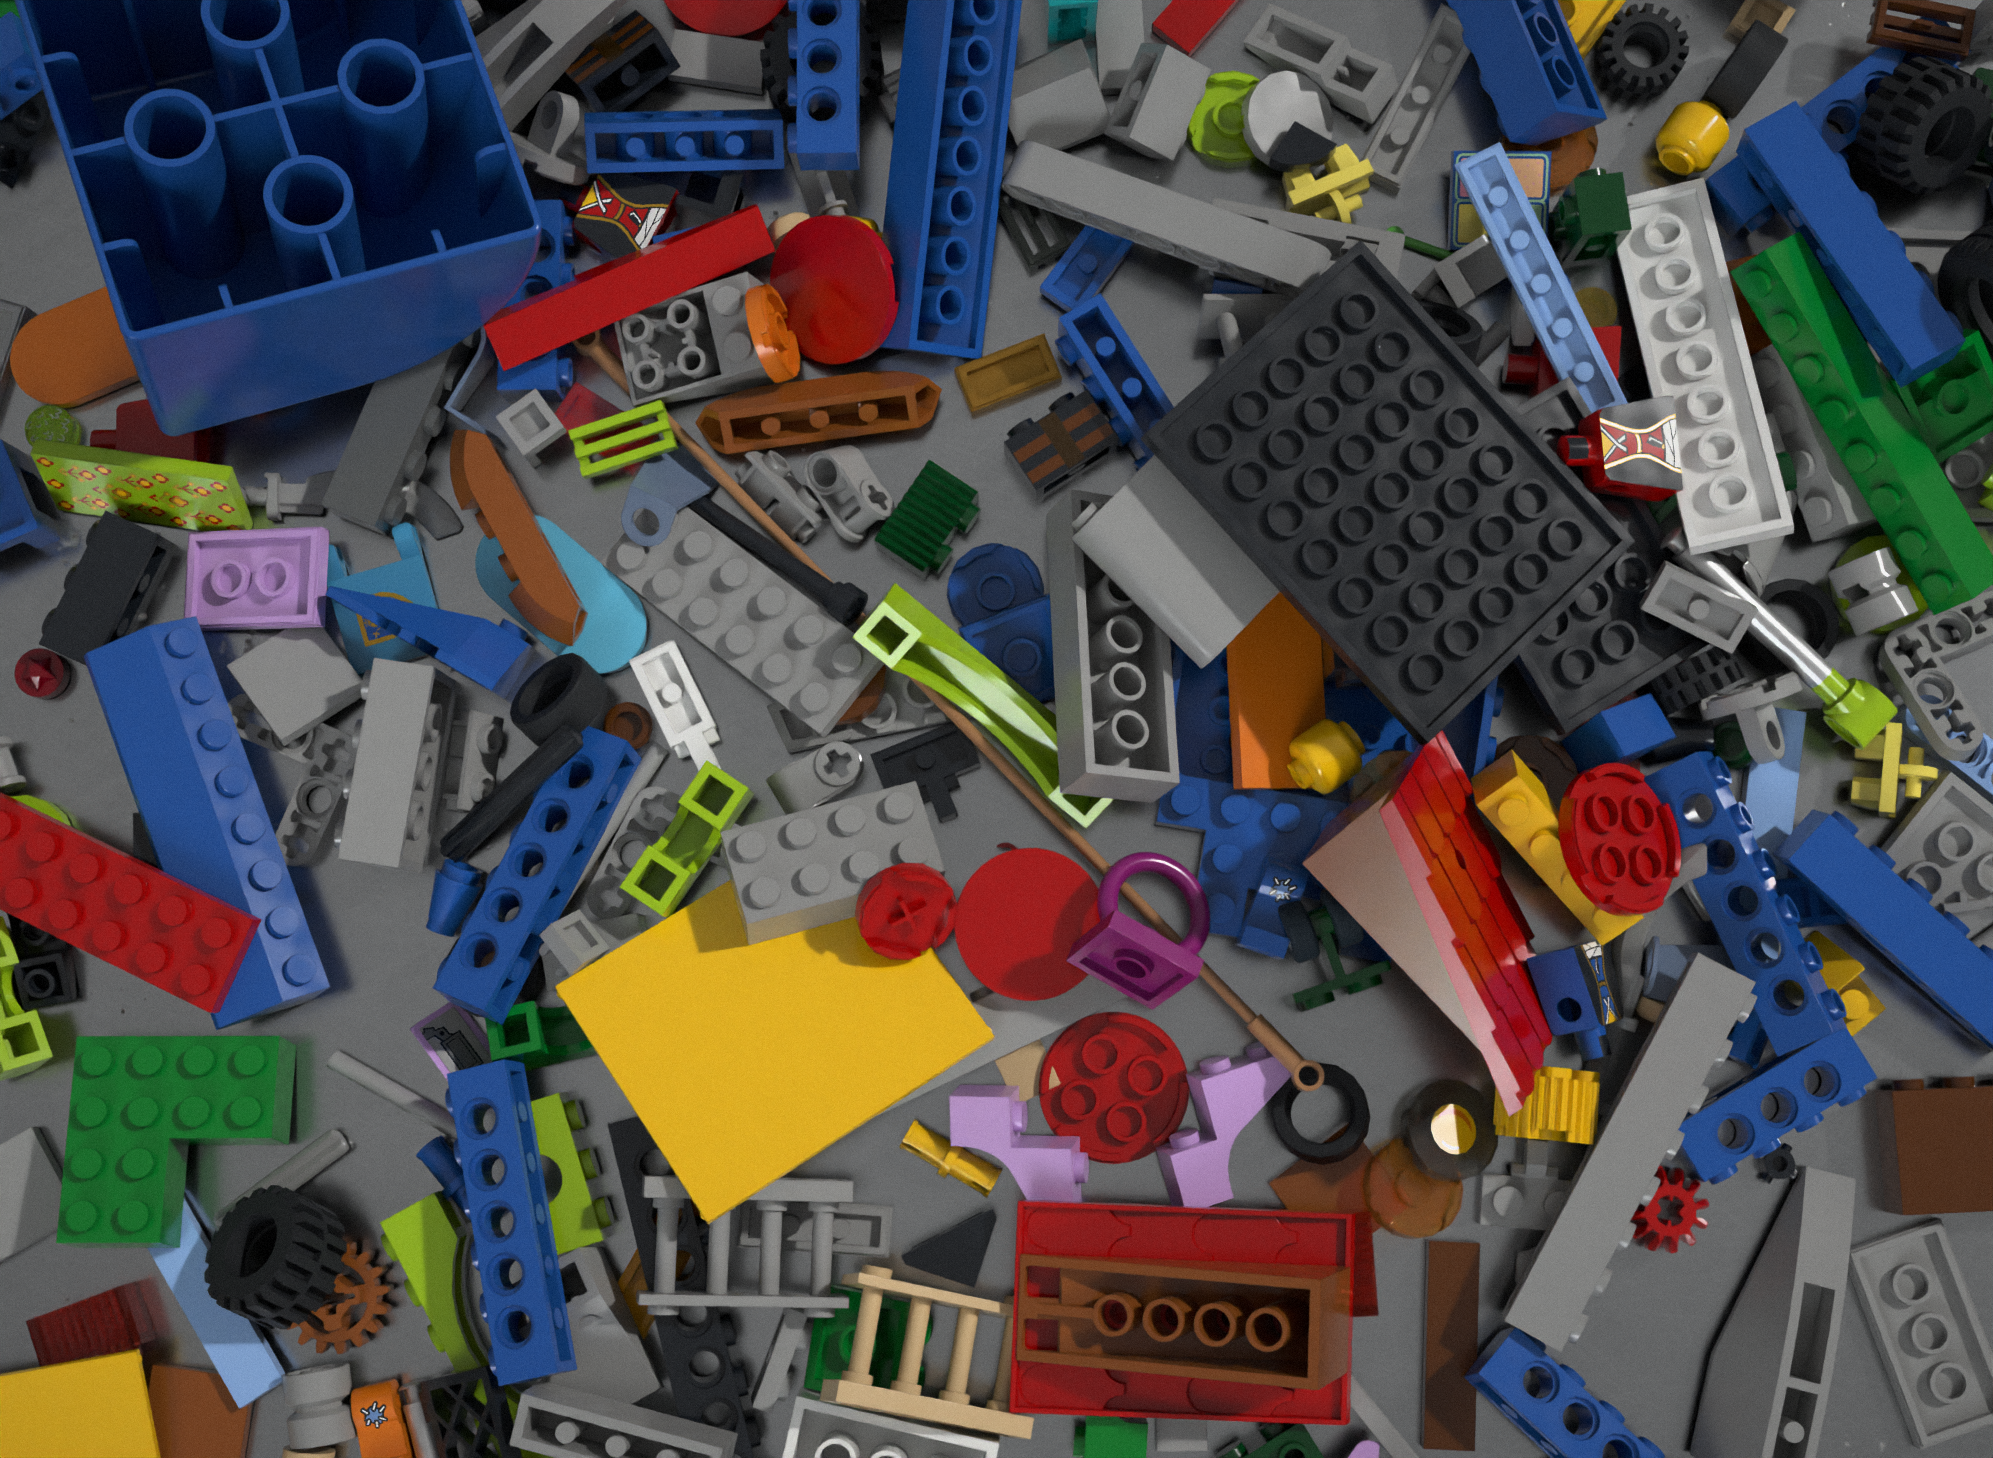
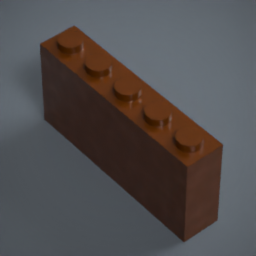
M1974 1076L1942 1077L1943 1087L1924 1088V1078L1893 1079L1892 1089L1875 1090L1885 1212L1898 1215H1924L1993 1211V1084L1975 1085Z

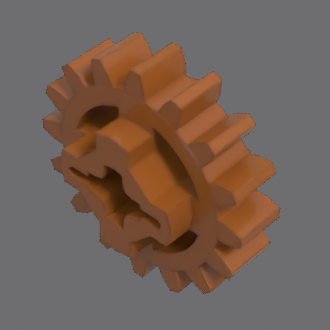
M347 1242V1252L341 1259L344 1262L342 1273L338 1274L334 1281L337 1285L333 1290L337 1293L343 1292L344 1295L353 1293L355 1296L346 1299L345 1302L340 1304L336 1301L330 1302L329 1299L323 1300V1305L317 1312L310 1311L323 1321L324 1327L315 1322L309 1314L304 1322L299 1325L293 1322L291 1327L286 1329L289 1330L298 1326L301 1328L302 1333L297 1342L300 1345L316 1339V1353L322 1354L328 1351L332 1343H334L337 1354H343L350 1349V1339L358 1348L367 1344L369 1339L365 1330L372 1333L382 1331L384 1325L377 1318V1315L387 1314L392 1311L393 1306L382 1301V1297L384 1294L394 1290V1285L388 1283L381 1284L379 1278L388 1270L387 1266L381 1265L375 1268L371 1266L370 1262L375 1254L371 1249L359 1256L356 1255V1242ZM349 1267L357 1271L364 1282H360L349 1273ZM368 1302L364 1315L355 1326H352V1323L355 1322V1311L361 1303Z

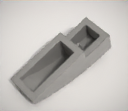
M1270 3L1243 41L1246 48L1278 71L1288 70L1304 74L1319 85L1328 98L1329 103L1371 124L1374 123L1399 86L1392 64L1352 48L1348 36Z

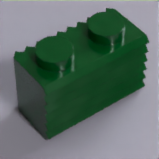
M928 460L913 484L904 494L902 500L893 510L891 516L882 526L880 532L876 535L874 539L876 548L924 580L931 570L937 574L940 573L953 554L954 549L948 545L958 530L966 534L981 512V509L976 506L979 501L978 491L931 460Z

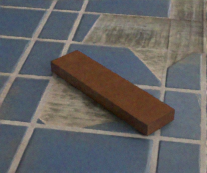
M1426 1239L1421 1447L1423 1449L1475 1451L1477 1389L1463 1376L1477 1360L1479 1242Z

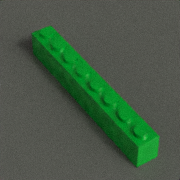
M1799 231L1767 248L1730 272L1933 615L1972 600L1993 585L1992 553L1801 232Z

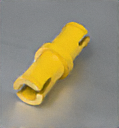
M914 1119L899 1146L900 1149L906 1150L938 1168L939 1170L936 1174L946 1178L947 1175H950L980 1192L986 1198L1003 1170L963 1147L951 1146L949 1139L922 1125L916 1119Z

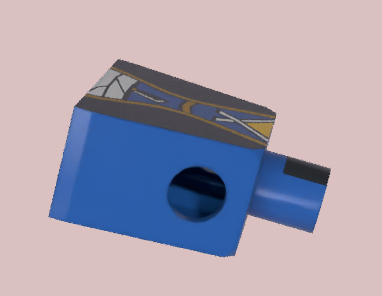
M1595 940L1526 958L1551 1033L1554 1036L1575 1033L1582 1061L1611 1055L1612 1051L1605 1025L1623 1019L1624 1011L1609 942L1602 946Z

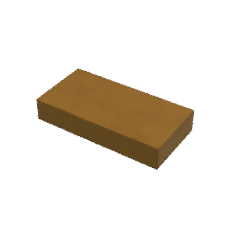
M1044 333L954 368L955 376L972 416L1062 382V376Z

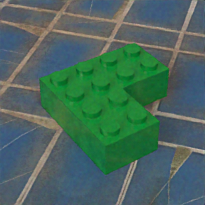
M77 1036L56 1243L76 1248H180L188 1146L289 1145L296 1045L281 1036Z

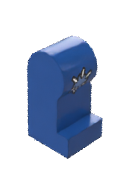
M1273 857L1268 858L1235 945L1278 960L1284 959L1290 939L1287 938L1285 928L1278 913V907L1289 902L1301 900L1309 875L1308 869Z

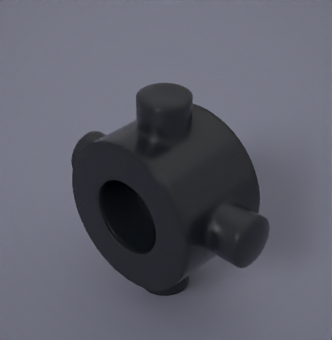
M1783 1143L1781 1148H1777L1759 1158V1167L1763 1172L1761 1179L1764 1182L1770 1184L1774 1178L1785 1179L1789 1177L1792 1180L1796 1178L1798 1171L1795 1170V1160L1790 1153L1793 1148L1787 1143Z

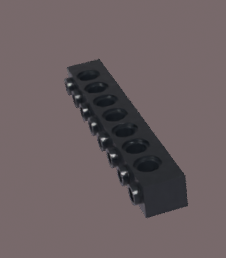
M634 1115L608 1122L607 1125L647 1289L654 1290L657 1224L652 1218L653 1198H644L641 1195L643 1172L639 1164L642 1156L647 1151L659 1150L639 1117ZM669 1166L668 1171H667L664 1175H676V1174L674 1173V1171L672 1170V1168ZM684 1199V1208H681L682 1216L678 1222L677 1250L689 1252L694 1258V1266L686 1276L675 1277V1290L706 1291L707 1265L702 1247L708 1245L709 1230L707 1222L701 1219L700 1215L694 1217L691 1200ZM705 1306V1319L695 1327L682 1325L678 1321L677 1315H654L679 1418L705 1424L701 1417L703 1410L709 1404L714 1402L726 1404L731 1409L730 1418L724 1425L716 1428L738 1433L734 1454L741 1458H754L752 1448L761 1446L754 1415L743 1416L739 1398L749 1395L742 1365L731 1367L727 1347L736 1345V1340L729 1314L719 1317L717 1306ZM702 1351L713 1353L719 1360L716 1371L707 1377H698L689 1369L692 1357Z

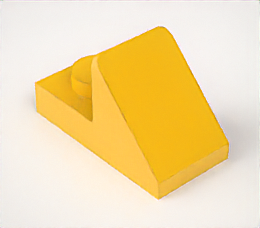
M1815 930L1804 940L1805 942H1812L1818 950L1823 962V969L1819 971L1828 989H1835L1841 997L1847 1013L1843 1020L1853 1037L1886 1008L1859 977V974L1865 970L1864 966L1818 930ZM1792 980L1794 984L1799 988V990L1804 994V991L1800 984Z

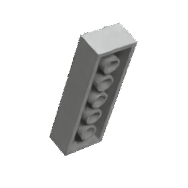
M1070 489L1046 514L1060 793L1153 803L1180 783L1170 637L1071 539L1077 532L1071 523L1092 502L1100 509L1113 496Z

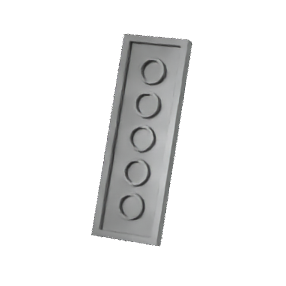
M687 506L677 511L670 534L661 544L652 547L642 546L632 541L624 533L600 562L622 582L823 738L828 735L884 665L881 660L853 638L855 633ZM644 508L634 520L636 528L644 534H654L659 529V520L655 513L649 509Z

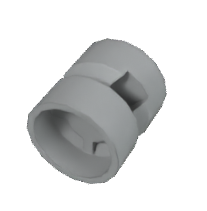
M1890 547L1872 552L1828 572L1838 598L1847 599L1850 603L1845 613L1856 637L1919 611L1908 586L1898 584L1896 581L1901 571Z
M349 1363L316 1366L281 1375L286 1405L295 1408V1412L286 1419L290 1449L320 1447L347 1441L358 1436L353 1422L351 1405L344 1403L343 1400L350 1394L352 1387Z

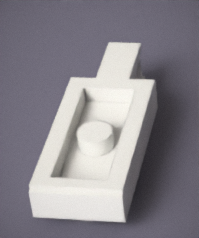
M671 639L630 659L629 663L670 747L676 751L679 759L681 760L691 755L698 771L706 760L721 769L710 746L720 741L716 731L717 726L675 640Z

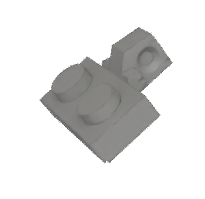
M1524 1138L1523 1164L1511 1163L1510 1175L1481 1172L1478 1218L1480 1225L1534 1230L1547 1229L1572 1181L1558 1179V1167L1547 1166L1548 1140Z

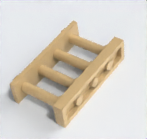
M862 1265L861 1273L843 1274L841 1285L863 1289L848 1371H842L841 1380L823 1379L819 1401L1008 1438L1031 1439L1034 1418L1009 1413L1014 1296H1004V1302L1001 1303L891 1279L892 1270L871 1265ZM883 1294L911 1299L897 1381L891 1380L890 1389L872 1386L874 1376L869 1375ZM931 1304L959 1309L945 1390L939 1391L938 1399L921 1396L922 1386L917 1385ZM979 1314L1006 1319L993 1400H987L986 1408L969 1405L970 1395L965 1394Z

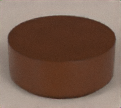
M623 702L609 710L604 719L603 731L627 740L634 750L638 752L647 747L653 739L655 724L651 714L644 707L633 702Z

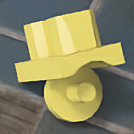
M1348 144L1337 147L1334 155L1324 163L1329 175L1315 181L1309 168L1293 169V172L1287 173L1283 172L1282 182L1287 197L1284 211L1307 216L1313 214V217L1351 224L1350 213L1363 207L1359 194L1369 191V176L1373 175L1374 170L1368 158L1359 162Z
M1889 722L1886 725V730L1882 729L1863 750L1855 748V759L1883 761L1881 779L1853 777L1851 805L1868 810H1878L1880 818H1896L1899 779L1906 780L1905 797L1921 798L1922 781H1935L1938 779L1937 768L1923 766L1924 748L1909 747L1908 763L1900 764L1903 737L1902 723Z

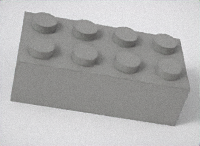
M374 658L372 670H366L361 685V696L363 700H366L363 720L358 719L356 721L352 735V746L354 749H357L354 769L347 771L343 785V796L345 799H348L345 819L338 821L334 835V846L336 849H339L338 859L365 866L422 874L456 680L437 668Z
M916 781L720 832L724 861L749 945L855 917L859 894L868 880L885 868L900 863H923L938 870L945 877V869Z

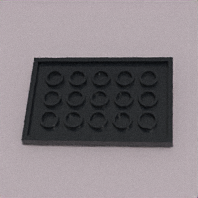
M1570 376L1515 408L1556 454L1559 438L1561 436L1579 435V421L1592 414ZM1568 466L1583 483L1582 466ZM1592 492L1634 538L1635 542L1513 660L1558 736L1568 733L1710 644L1640 609L1639 603L1664 560L1680 567L1672 559L1674 553L1668 547L1661 549V543L1665 535L1644 500Z

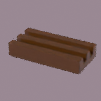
M1873 0L1872 7H1875L1870 17L1869 25H1871V30L1867 34L1866 43L1957 62H1963L1968 57L1976 10L1929 0ZM1887 10L1961 24V29L1937 25L1933 21L1918 18L1912 20L1887 15L1886 12Z

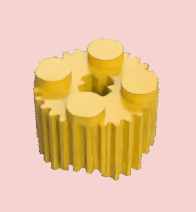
M1542 1066L1534 1076V1090L1531 1095L1526 1097L1523 1108L1510 1117L1495 1086L1493 1124L1496 1125L1495 1135L1594 1145L1595 1134H1597L1600 1073Z

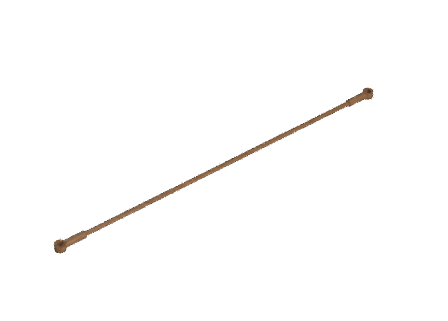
M599 330L590 333L595 335V339L591 344H580V338L572 341L576 350L581 355L591 356L630 396L623 361L603 342ZM667 413L674 437L785 551L833 582ZM862 612L855 622L860 626L866 615ZM909 677L1104 876L1111 865L945 696ZM1126 881L1123 883L1119 893L1161 936L1175 944L1180 943L1183 939ZM1204 961L1199 973L1200 976L1248 1024L1246 1028L1291 1073L1293 1085L1302 1092H1312L1318 1089L1323 1084L1325 1076L1321 1065L1313 1060H1306L1261 1013L1257 1016ZM1302 1067H1311L1315 1070L1317 1080L1314 1085L1306 1086L1300 1081L1299 1071Z

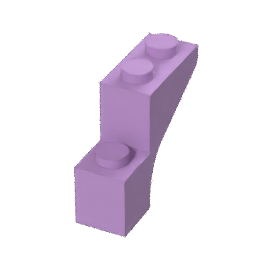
M1260 1041L1248 1045L1245 1048L1247 1054L1229 1059L1228 1055L1211 1057L1199 1063L1200 1070L1186 1074L1202 1132L1195 1128L1182 1130L1169 1136L1170 1143L1156 1147L1173 1206L1209 1207L1234 1198L1228 1174L1229 1155L1232 1145L1242 1129L1291 1077V1073Z
M959 1085L949 1096L951 1146L976 1148L1000 1159L1011 1171L1027 1200L1082 1202L1081 1183H1087L1089 1158L1087 1152H1080V1136L1020 1135V1132H1025L1027 1128L1028 1109L1026 1101H1019V1086Z

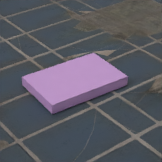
M323 527L188 532L184 619L196 616L201 631L325 627V594L327 592L330 530Z

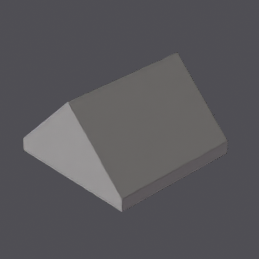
M1082 39L1015 66L1008 126L1017 146L1020 141L1029 140L1062 151L1105 132L1111 115Z

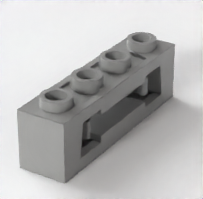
M1213 198L1212 205L1318 242L1331 252V256L1339 257L1341 251L1348 252L1361 240L1391 274L1398 279L1406 234ZM1329 260L1325 271L1328 270L1336 261ZM1199 266L1201 269L1209 270L1208 273L1214 277L1228 280L1236 279Z

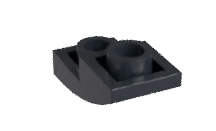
M7 913L18 954L19 963L13 970L23 1009H32L76 999L72 945Z

